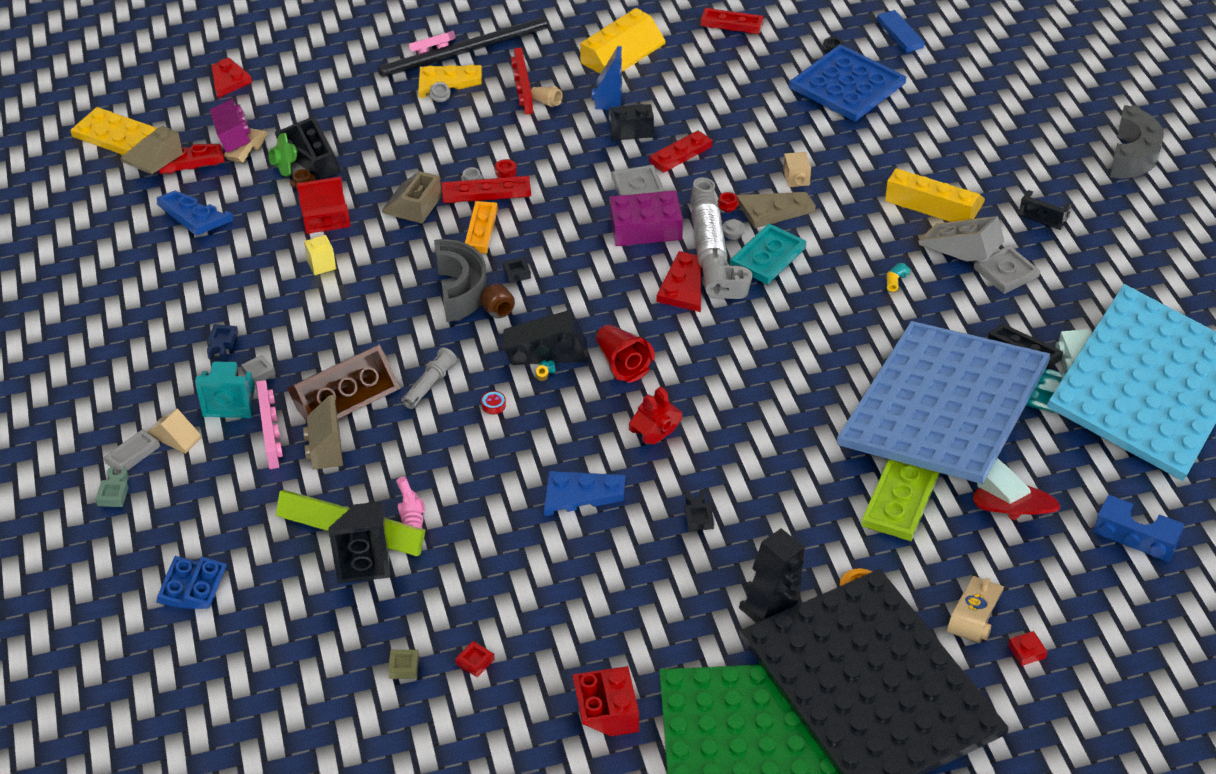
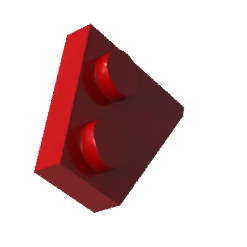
M229 57L212 65L217 98L252 83L251 75Z

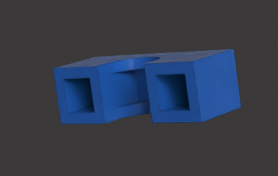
M1108 495L1097 516L1093 533L1170 562L1180 541L1185 524L1160 514L1155 522L1140 524L1131 517L1134 504Z

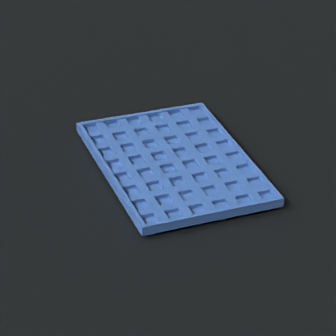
M911 321L838 435L837 445L983 484L1050 360V353Z

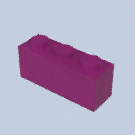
M231 99L210 109L217 136L227 153L250 143L248 134L251 131L240 104L236 106L234 100Z

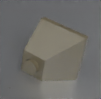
M165 126L157 128L123 155L121 162L152 175L183 154L178 132Z

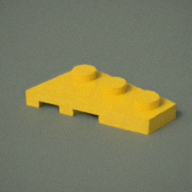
M482 65L420 67L419 98L426 97V93H429L431 86L436 82H443L449 88L454 87L458 90L481 85Z

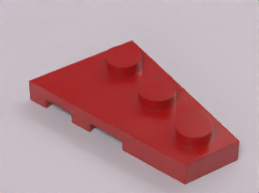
M194 144L191 148L182 147L183 154L159 169V174H170L179 170H192L201 166H214L223 163L224 156L221 144Z
M678 252L656 295V302L701 312V266L699 265L697 255Z

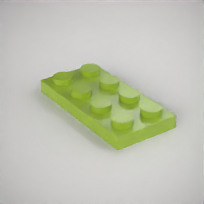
M888 459L864 513L861 526L912 541L940 473Z

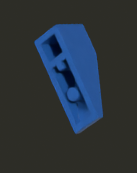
M617 46L598 77L596 88H592L591 100L595 101V109L609 110V107L621 106L622 46Z

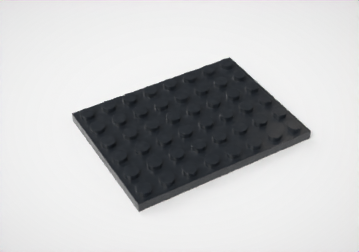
M881 569L740 630V638L838 774H926L1008 734L1009 727Z

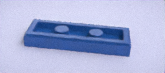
M896 10L877 14V21L906 53L924 48L925 42Z

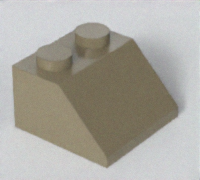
M331 395L307 416L308 427H303L304 440L309 442V445H305L306 460H311L313 470L343 466L335 397Z

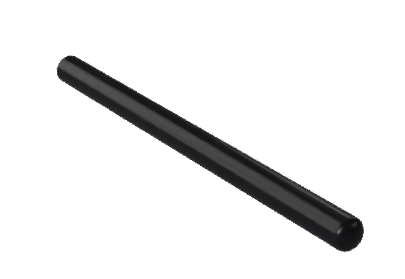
M544 17L380 65L378 73L384 78L547 29V22Z

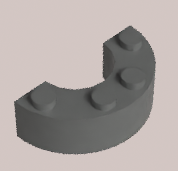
M1124 105L1117 138L1126 140L1129 143H1117L1111 169V178H1133L1151 171L1158 162L1164 138L1163 129L1153 116L1141 110L1138 106Z
M436 239L434 244L438 274L457 278V280L450 284L442 285L446 322L460 321L481 306V294L487 288L485 260L475 248L466 243L449 239Z

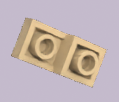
M250 129L251 133L248 134L250 143L228 153L225 152L223 156L228 161L243 163L250 150H259L268 132Z

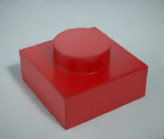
M1035 631L1009 638L1008 646L1021 666L1046 658L1047 650Z

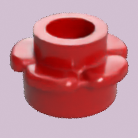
M732 192L722 193L717 201L719 209L724 212H732L739 206L737 196Z

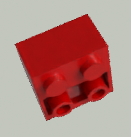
M628 666L573 674V682L583 725L609 736L639 732V710Z

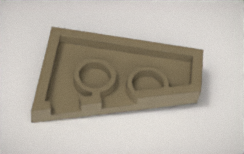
M806 192L736 195L739 207L754 229L766 226L768 223L773 224L813 213L816 207Z

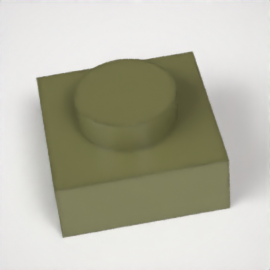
M390 650L389 679H417L419 651Z

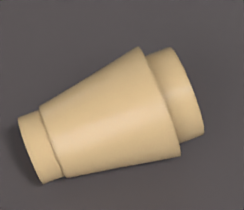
M556 86L533 87L531 89L532 99L550 107L558 106L562 101V91Z

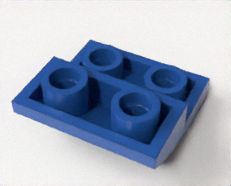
M175 555L157 595L156 603L188 609L210 608L227 564L201 557L200 561L196 562Z

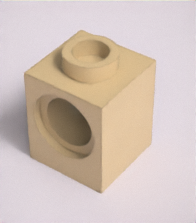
M806 152L784 154L783 172L788 187L810 185L811 166Z

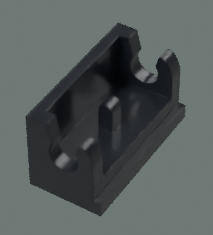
M1028 190L1021 198L1018 216L1061 230L1070 217V211L1068 210L1071 204L1066 203L1063 208L1032 198L1033 191Z

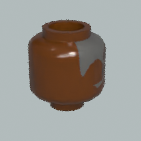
M492 284L481 294V305L490 316L503 318L512 312L515 305L514 296L505 286Z

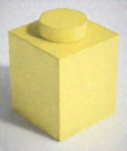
M326 235L304 241L307 262L314 276L336 269L333 247Z

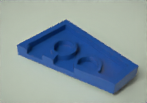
M176 190L157 197V205L196 236L233 221V213L216 211V206L211 204L204 206L197 203L196 198Z

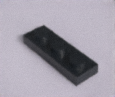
M1003 323L988 333V339L1050 353V360L1046 367L1047 370L1062 360L1063 351Z

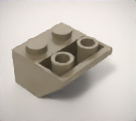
M419 171L401 183L382 209V213L423 224L442 197L440 176Z

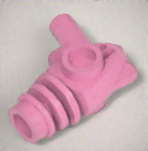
M400 477L396 482L403 496L402 503H398L401 522L422 528L424 518L421 514L425 513L423 499L418 498L417 493L411 490L406 477Z

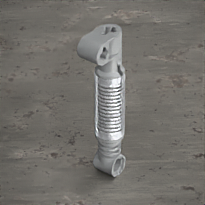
M697 178L693 182L690 202L694 206L692 210V223L699 265L703 268L706 293L714 298L743 299L749 293L752 272L742 266L725 265L727 262V251L720 210L715 204V183L708 178Z

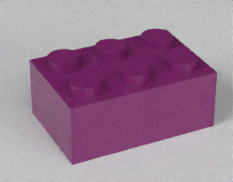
M676 191L609 197L610 222L615 246L682 240L683 218Z

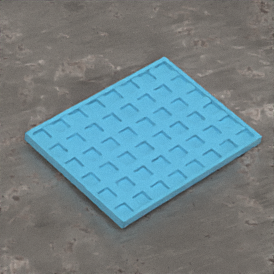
M1123 284L1046 407L1184 481L1216 424V331Z

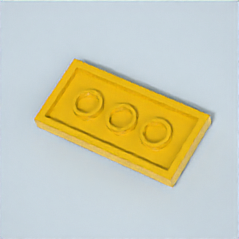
M96 107L70 131L74 138L125 155L157 128Z

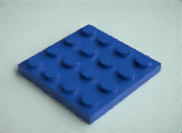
M840 44L790 80L789 88L856 122L906 83V76Z

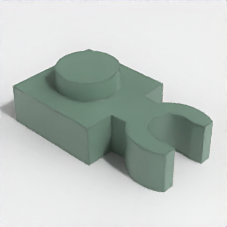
M110 467L107 471L109 480H101L95 500L97 506L123 507L129 488L127 484L129 478L127 468H123L120 474L115 475L114 468Z

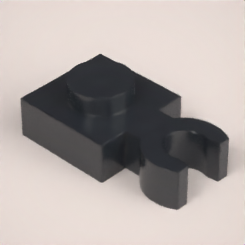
M700 490L699 497L693 498L690 496V491H686L684 514L688 532L714 529L712 509L710 503H705V492Z

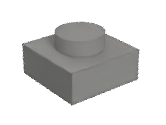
M263 355L241 365L242 372L245 375L246 372H252L254 385L258 381H264L276 375L274 367Z

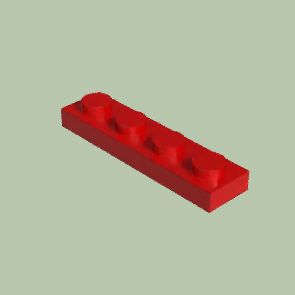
M514 48V57H511V67L513 69L514 82H516L519 107L523 106L525 115L533 114L532 93L522 48Z
M519 176L442 182L443 203L531 197L530 177Z

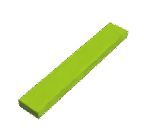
M281 490L275 516L329 531L328 528L350 508L291 491ZM384 518L388 548L414 556L421 555L425 529Z

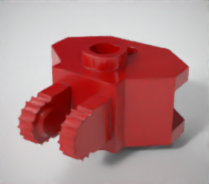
M659 387L655 390L654 396L648 394L643 398V402L638 406V411L629 422V431L632 433H642V441L646 444H656L675 430L682 420V411L669 402L666 390Z

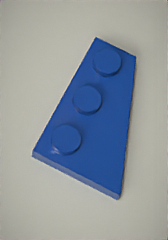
M549 471L544 516L554 515L553 511L567 509V512L575 511L578 506L588 504L595 507L624 501L626 475Z

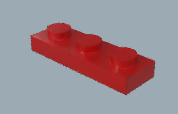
M705 8L701 18V26L741 31L750 34H760L764 23V16L711 8Z
M697 130L650 155L649 163L664 173L711 148L712 140Z

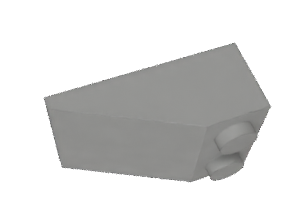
M994 216L935 224L918 242L921 246L964 261L975 260L977 263L989 260V257L998 250L1004 242L999 218Z

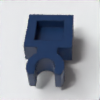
M213 325L207 340L209 345L207 348L208 359L211 360L216 353H219L221 361L226 359L225 349L233 348L238 335L237 326Z

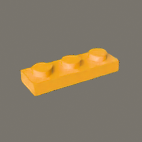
M475 201L465 243L475 248L479 253H488L498 211V204L494 202Z

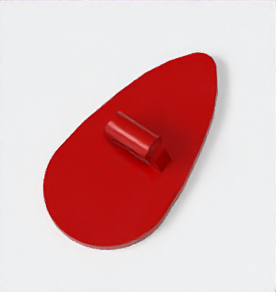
M1028 486L1031 491L1030 494L1011 504L982 488L977 489L973 495L974 504L978 508L985 511L1008 513L1009 518L1012 520H1016L1022 514H1046L1060 509V503L1054 497Z

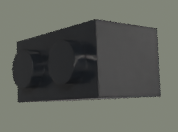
M651 104L609 107L611 140L653 138L654 115Z

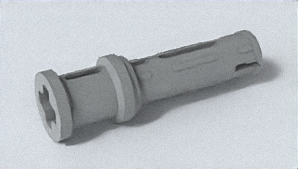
M444 347L440 348L436 358L427 363L424 374L402 397L401 401L404 402V406L414 409L437 380L443 379L446 376L447 369L450 366H454L457 362V357L451 350Z

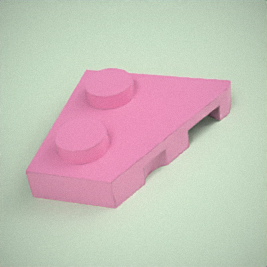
M453 30L410 43L409 46L411 52L417 50V53L420 54L430 51V46L436 45L437 49L448 46V41L456 37Z

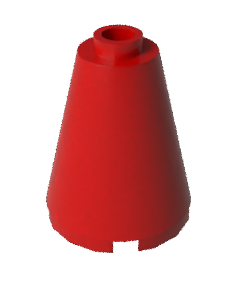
M605 325L598 330L596 334L597 344L611 373L616 379L632 383L640 380L649 372V365L651 360L654 362L655 353L654 348L646 339L613 325Z

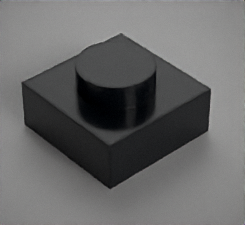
M525 257L502 262L508 283L531 279V272Z

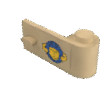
M973 576L952 613L947 632L976 643H980L982 639L987 640L992 626L988 624V619L1003 592L1004 586L990 582L991 579L989 578L984 580Z

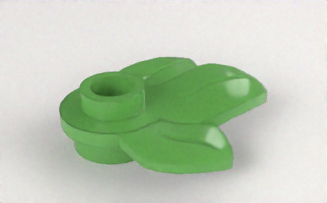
M281 133L277 138V145L269 150V162L271 165L279 168L281 175L290 176V166L297 158V150L294 144L288 143L286 133Z

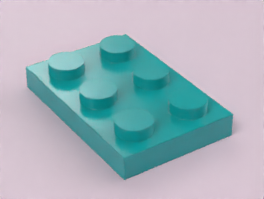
M768 223L730 259V266L745 267L752 272L753 278L768 285L806 248L807 241Z

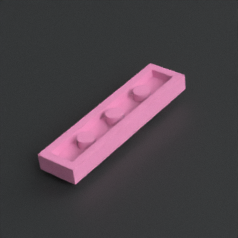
M266 380L258 381L256 384L269 469L279 468L278 457H283L281 443L275 440L280 439L278 424L273 425V422L278 421L276 408L270 405L275 404L273 389L268 390Z

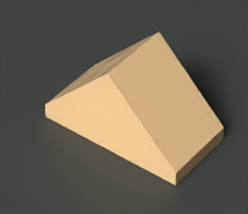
M178 409L162 416L147 431L158 441L185 454L201 439V434Z

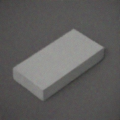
M142 429L104 456V461L120 474L123 468H127L128 471L160 447V443Z

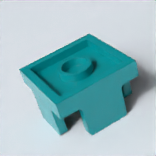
M213 362L209 375L208 371H202L201 375H197L195 385L203 417L252 418V399L255 390L252 372H246L245 376H236L238 368L236 362Z

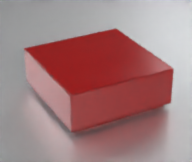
M474 641L455 658L456 665L477 678L495 660L494 653Z

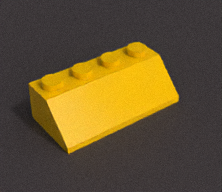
M635 8L580 43L581 63L601 74L617 46H622L623 72L663 46L666 40L651 15Z
M896 168L887 181L885 201L954 222L974 219L982 207L985 198L970 190Z

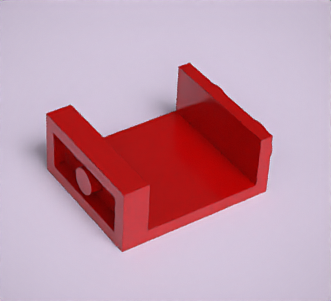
M341 177L297 183L306 234L351 227Z

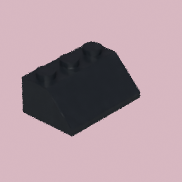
M382 501L354 504L328 528L337 583L391 578Z

